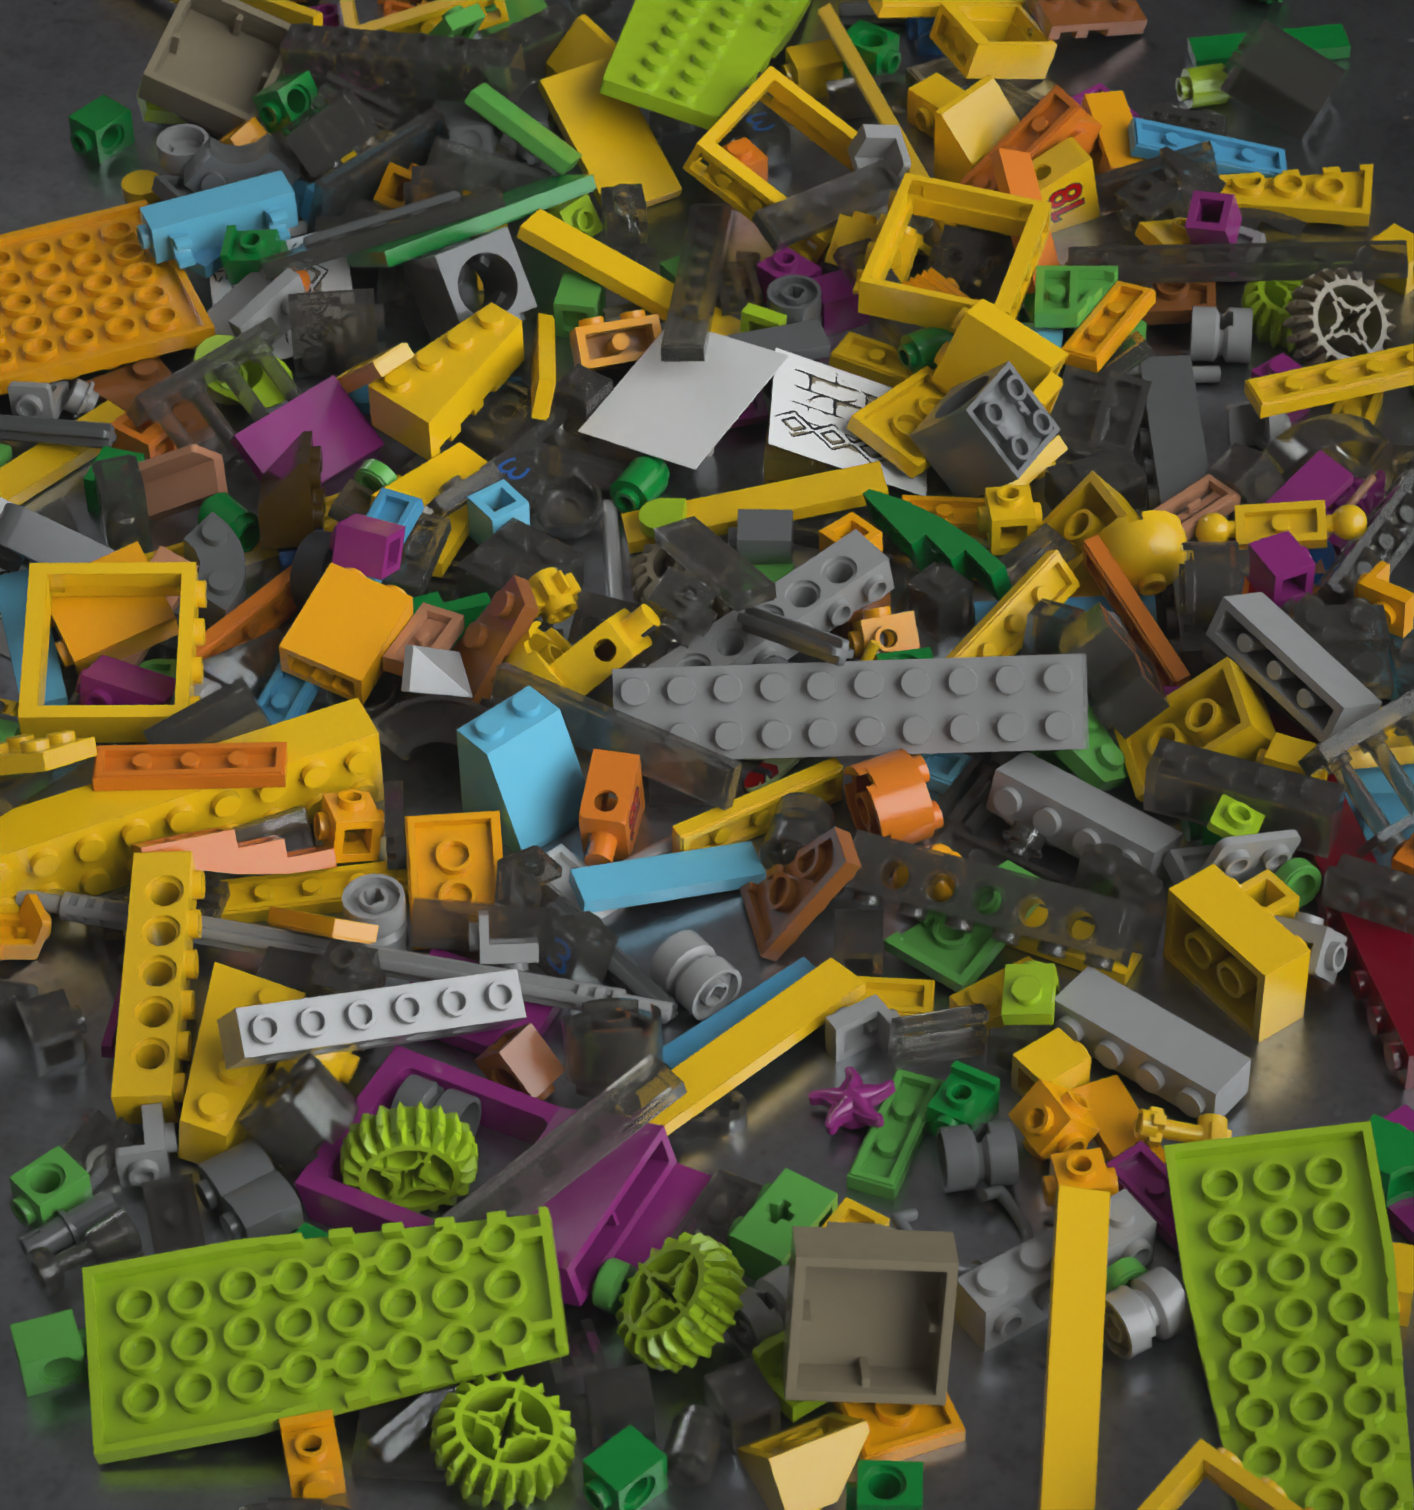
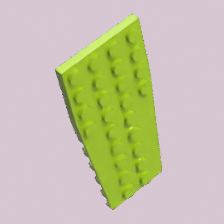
M635 0L603 76L599 92L603 95L710 130L732 107V104L744 94L745 88L752 86L756 81L758 72L763 73L766 70L770 58L775 59L788 43L812 0Z
M1371 1121L1164 1145L1184 1291L1188 1298L1191 1320L1222 1447L1231 1451L1240 1460L1243 1468L1257 1478L1267 1477L1277 1483L1283 1489L1287 1498L1302 1509L1310 1507L1315 1510H1414L1395 1256ZM1236 1500L1238 1510H1251Z
M546 1206L538 1207L539 1214L507 1217L505 1211L487 1212L486 1220L458 1223L455 1222L454 1216L435 1218V1225L404 1228L402 1222L382 1224V1231L354 1234L352 1227L330 1229L329 1237L304 1239L302 1233L238 1239L82 1268L93 1450L98 1464L258 1436L280 1430V1418L332 1409L333 1416L459 1384L462 1380H474L480 1375V1372L486 1377L567 1356L569 1354V1345L553 1225L549 1209Z

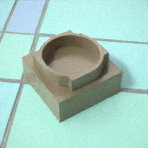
M180 0L143 73L138 97L177 114L186 123L197 125L207 133L218 138L224 137L231 129L254 116L261 123L262 120L252 96L283 77L295 52L301 28L239 0Z
M827 1222V1227L792 1226L781 1366L785 1400L946 1405L959 1268L953 1232L897 1230L881 1224Z

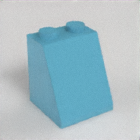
M529 685L457 729L462 809L465 813L500 810L502 843L521 859L530 856L579 824V811L586 782L560 709Z

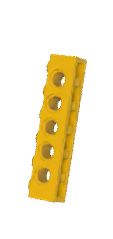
M192 851L134 853L111 1090V1099L119 1125L143 1124L141 1105L162 1103L165 1123H179L180 1103L184 1102L188 1084V1075L183 1073V1062L191 1061L192 1036L190 1031H186L187 1020H194L196 1013L194 990H190V979H198L199 975L197 949L193 950V941L202 937V915L200 909L196 910L197 899L205 898V874L203 870H196Z

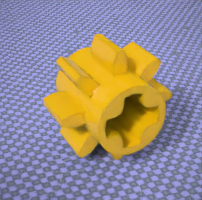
M549 567L535 573L528 580L539 608L535 619L541 616L543 621H547L549 624H557L567 620L577 611L578 605L576 602L580 600L577 594L582 590L572 572L564 575L561 570Z

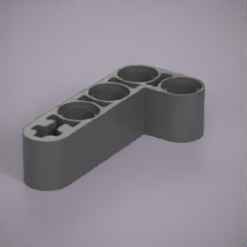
M5 504L0 514V568L6 571L16 572L19 571L21 566L29 569V563H90L116 551L18 504Z

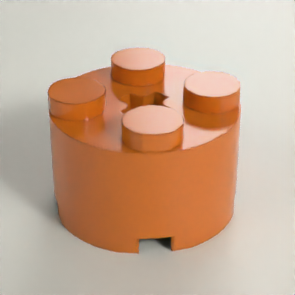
M900 748L845 768L844 775H852V782L844 785L849 812L859 835L869 833L875 844L866 846L874 856H881L933 837L935 829L943 827L944 822L940 807L935 800L931 801L926 783L930 781V774L927 764L921 755L911 757L906 750Z

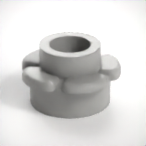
M78 378L71 388L63 409L74 414L73 419H78L81 413L85 415L93 410L99 397V393L93 391L94 382L90 381L87 383Z

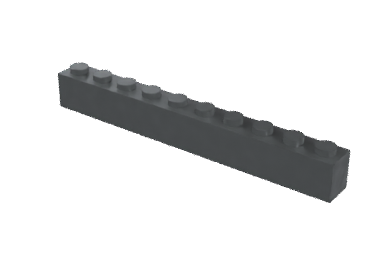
M1191 355L1139 357L1138 374H1131L1130 376L1131 400L1139 401L1134 404L1135 428H1143L1138 433L1139 456H1147V459H1143L1142 464L1143 484L1151 485V488H1147V511L1153 510L1207 474H1210ZM1213 491L1202 497L1201 500L1207 497L1208 495L1212 494ZM1187 508L1183 509L1182 511H1180V512L1177 513L1176 515L1181 514L1182 512H1184L1185 510H1187ZM1196 536L1187 541L1188 555L1184 570L1173 583L1160 593L1161 604H1169V608L1164 610L1165 634L1173 635L1174 639H1169V642L1191 674V680L1213 666L1203 659L1202 647L1205 642L1210 640L1206 632L1222 598L1229 596L1222 547H1206L1197 540Z

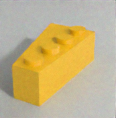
M491 302L419 350L406 362L382 378L368 385L372 426L428 461L439 455L442 444L446 440L452 441L461 432V423L468 415H476L484 406L483 399L490 391L496 392L525 360L522 320Z
M214 962L179 1121L178 1158L200 1164L242 1143L272 1089L270 1084L278 1062L226 1069L217 1020L235 1008L306 998V993Z

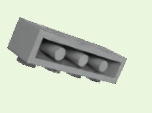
M1263 592L1224 596L1206 635L1324 746L1364 740L1382 701Z
M1027 751L995 770L986 805L988 811L1002 817L1003 821L1007 824L1020 827L1041 838L1042 842L1046 845L1060 848L1080 859L1084 865L1099 869L1120 880L1121 884L1125 887L1142 893L1169 876L1162 861L1169 849L1180 848L1184 834Z
M1089 965L1055 998L1054 1025H1051V1031L1059 1027L1073 1041L1082 1043L1089 1055L1097 1059L1103 1066L1114 1069L1133 1080L1147 1092L1155 1093L1179 1107L1188 1116L1198 1118L1200 1115L1208 1113L1225 1116L1248 1092L1251 1058Z
M1123 1189L1110 1196L1107 1268L1125 1257H1134L1143 1266L1152 1263L1154 1258L1156 1221L1126 1189ZM1054 1227L958 1277L954 1318L984 1353L1049 1318Z

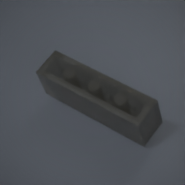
M1160 738L1146 768L1143 810L1207 826L1217 802L1223 794H1226L1265 815L1258 833L1294 829L1301 838V842L1296 850L1328 858L1341 827L1346 785Z

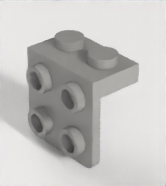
M287 268L274 281L258 272L249 273L212 306L207 313L215 327L216 335H231L266 351L312 309L300 275Z
M1294 829L1226 837L1217 844L1169 849L1162 863L1174 885L1212 864H1215L1228 877H1232L1239 884H1242L1266 869L1275 874L1285 862L1291 860L1292 854L1301 842V838Z

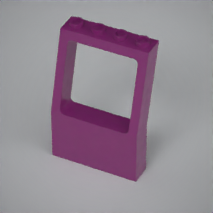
M396 1045L294 1182L309 1218L334 1229L352 1227L354 1234L382 1231V1224L402 1222L404 1228L435 1225L434 1219L343 1183V1176L340 1173V1148L343 1145V1138L349 1133V1126L360 1123L363 1113L376 1115L380 1105L391 1109L396 1093L404 1080L410 1075H419L435 1081L438 1086L443 1087L444 1092L454 1088L478 1097L482 1108L479 1125L534 1145L488 1212L505 1211L507 1217L539 1214L538 1207L546 1206L552 1219L563 1303L582 1306L593 1289L600 1268L608 1259L616 1255L677 1163L664 1125L562 1108ZM487 1214L484 1216L482 1220L487 1219Z

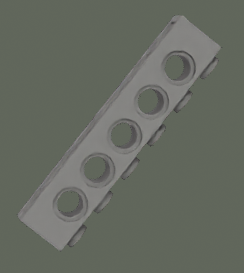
M855 529L646 668L760 664L771 657L778 656L788 660L799 651L742 631V623L737 621L738 613H744L748 605H753L822 631L830 632L837 626L845 624L851 618L853 612L879 601L894 589L889 558Z
M517 969L240 1007L219 1018L217 1023L226 1069H233L323 1054L349 1052L506 1029L526 1018L518 971Z

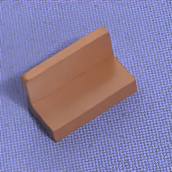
M191 444L121 469L124 479L140 484L145 518L153 521L201 506L205 499L216 493H228L222 455L196 444Z

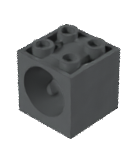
M508 227L477 234L402 264L432 342L474 314L464 305L458 291V277L465 263L477 272L482 281L484 300L481 309L492 302L524 321L526 318L523 312L537 307Z
M1007 361L952 387L912 432L910 438L955 497L977 498L985 494V488L1001 487L1018 480L1061 429L1010 361Z

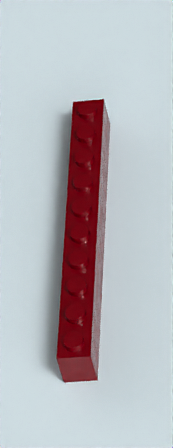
M1269 713L1275 732L1319 744L1316 738L1281 713ZM1330 764L1327 782L1313 812L1303 810L1304 803L1261 791L1262 778L1256 776L1259 794L1261 797H1267L1271 804V815L1276 829H1294L1301 838V842L1292 854L1291 859L1304 858L1321 873V886L1314 897L1318 904V916L1324 919L1323 924L1347 937L1345 964L1350 972L1351 988L1357 1000L1362 999L1366 1006L1368 1025L1374 1036L1379 1035L1381 1038L1388 1069L1391 1072H1397L1405 1090L1414 1088V937Z

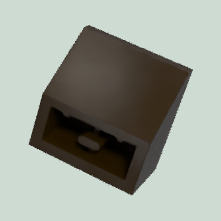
M303 431L262 474L258 502L261 549L299 547V544L308 534L317 530H324L326 494L325 487H321V472H323L322 446H313L312 431Z

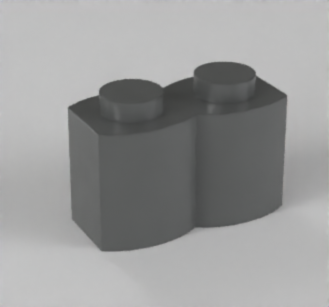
M252 1138L197 1165L200 1181L195 1183L197 1194L208 1211L215 1208L220 1214L219 1218L222 1228L230 1241L284 1235L299 1228L304 1223L301 1203L295 1191L284 1176L274 1168L266 1153Z

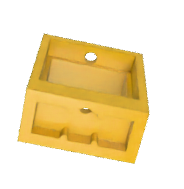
M941 3L929 35L931 40L966 79H982L987 75L994 79H1045L1057 47L1053 40L1046 39L1038 23L1020 4Z

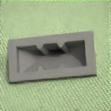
M405 645L401 691L450 698H473L460 652Z

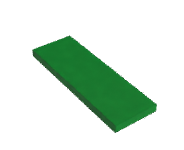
M593 174L551 175L464 207V211L460 214L398 232L345 251L348 265L352 267H392L531 215L538 209L544 210L590 193L597 188Z

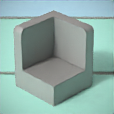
M862 124L847 148L858 186L861 189L896 190L905 172H908L911 167V160L899 125Z

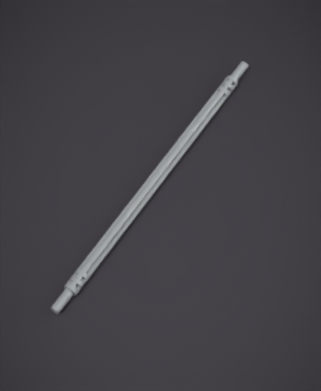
M33 890L20 891L16 895L15 902L19 907H21L26 894H37L47 913L59 914L61 920L123 931L127 930L129 902L67 891L63 896ZM203 915L202 937L193 941L196 944L365 973L370 969L385 974L389 978L412 982H426L511 970ZM518 971L523 1001L615 1018H621L622 1014L667 1022L671 1018L672 1002L627 995L626 990L622 988Z

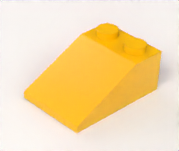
M1228 656L1114 730L1120 750L1125 757V766L1135 797L1140 802L1244 775L1254 768L1259 750L1261 748L1267 750L1276 733L1259 684Z

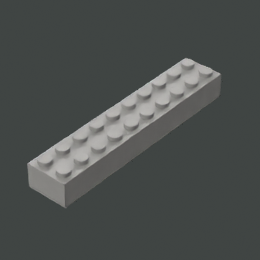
M1086 654L845 661L843 666H836L828 662L612 669L615 752L640 755L641 762L882 755L900 748L906 750L909 754L1089 749Z

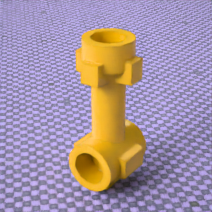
M1151 1106L1149 1110H1139L1134 1126V1137L1146 1140L1145 1144L1148 1146L1158 1147L1162 1139L1186 1143L1232 1137V1130L1227 1129L1228 1119L1219 1114H1202L1197 1118V1125L1167 1119V1115H1164V1108Z

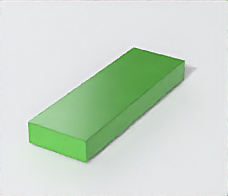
M485 82L473 89L464 101L467 106L559 175H564L574 168L582 157V154Z
M899 1068L896 1069L891 1079L895 1084V1093L880 1103L877 1110L878 1113L883 1115L884 1125L880 1128L869 1127L847 1174V1188L895 1201L926 1133L927 1105L944 1083L943 1080Z

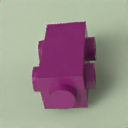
M102 655L88 669L82 670L76 683V693L80 695L79 705H169L175 692L176 678Z

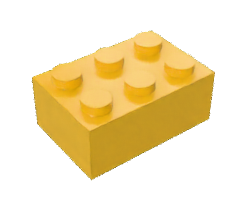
M1215 864L1208 866L1168 889L1163 956L1257 1043L1262 1042L1303 1018L1311 950L1301 937L1293 935L1275 919L1273 913L1267 907L1257 903L1243 890L1237 880L1228 877Z

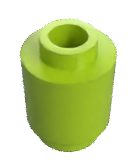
M1222 63L1185 68L1182 70L1181 77L1176 79L1177 97L1180 102L1184 101L1188 108L1227 103L1229 98L1237 96L1238 83L1235 70L1232 66L1224 67Z

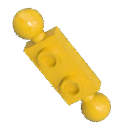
M1325 500L1234 505L1235 520L1228 521L1223 515L1218 513L1205 514L1197 522L1195 535L1202 545L1209 548L1222 547L1229 539L1236 538L1237 552L1248 553V543L1288 530L1298 543L1304 545L1307 549L1328 548L1327 533L1334 532L1335 535L1344 540L1357 539L1366 530L1367 517L1361 508L1352 504L1342 505L1333 514L1326 515Z

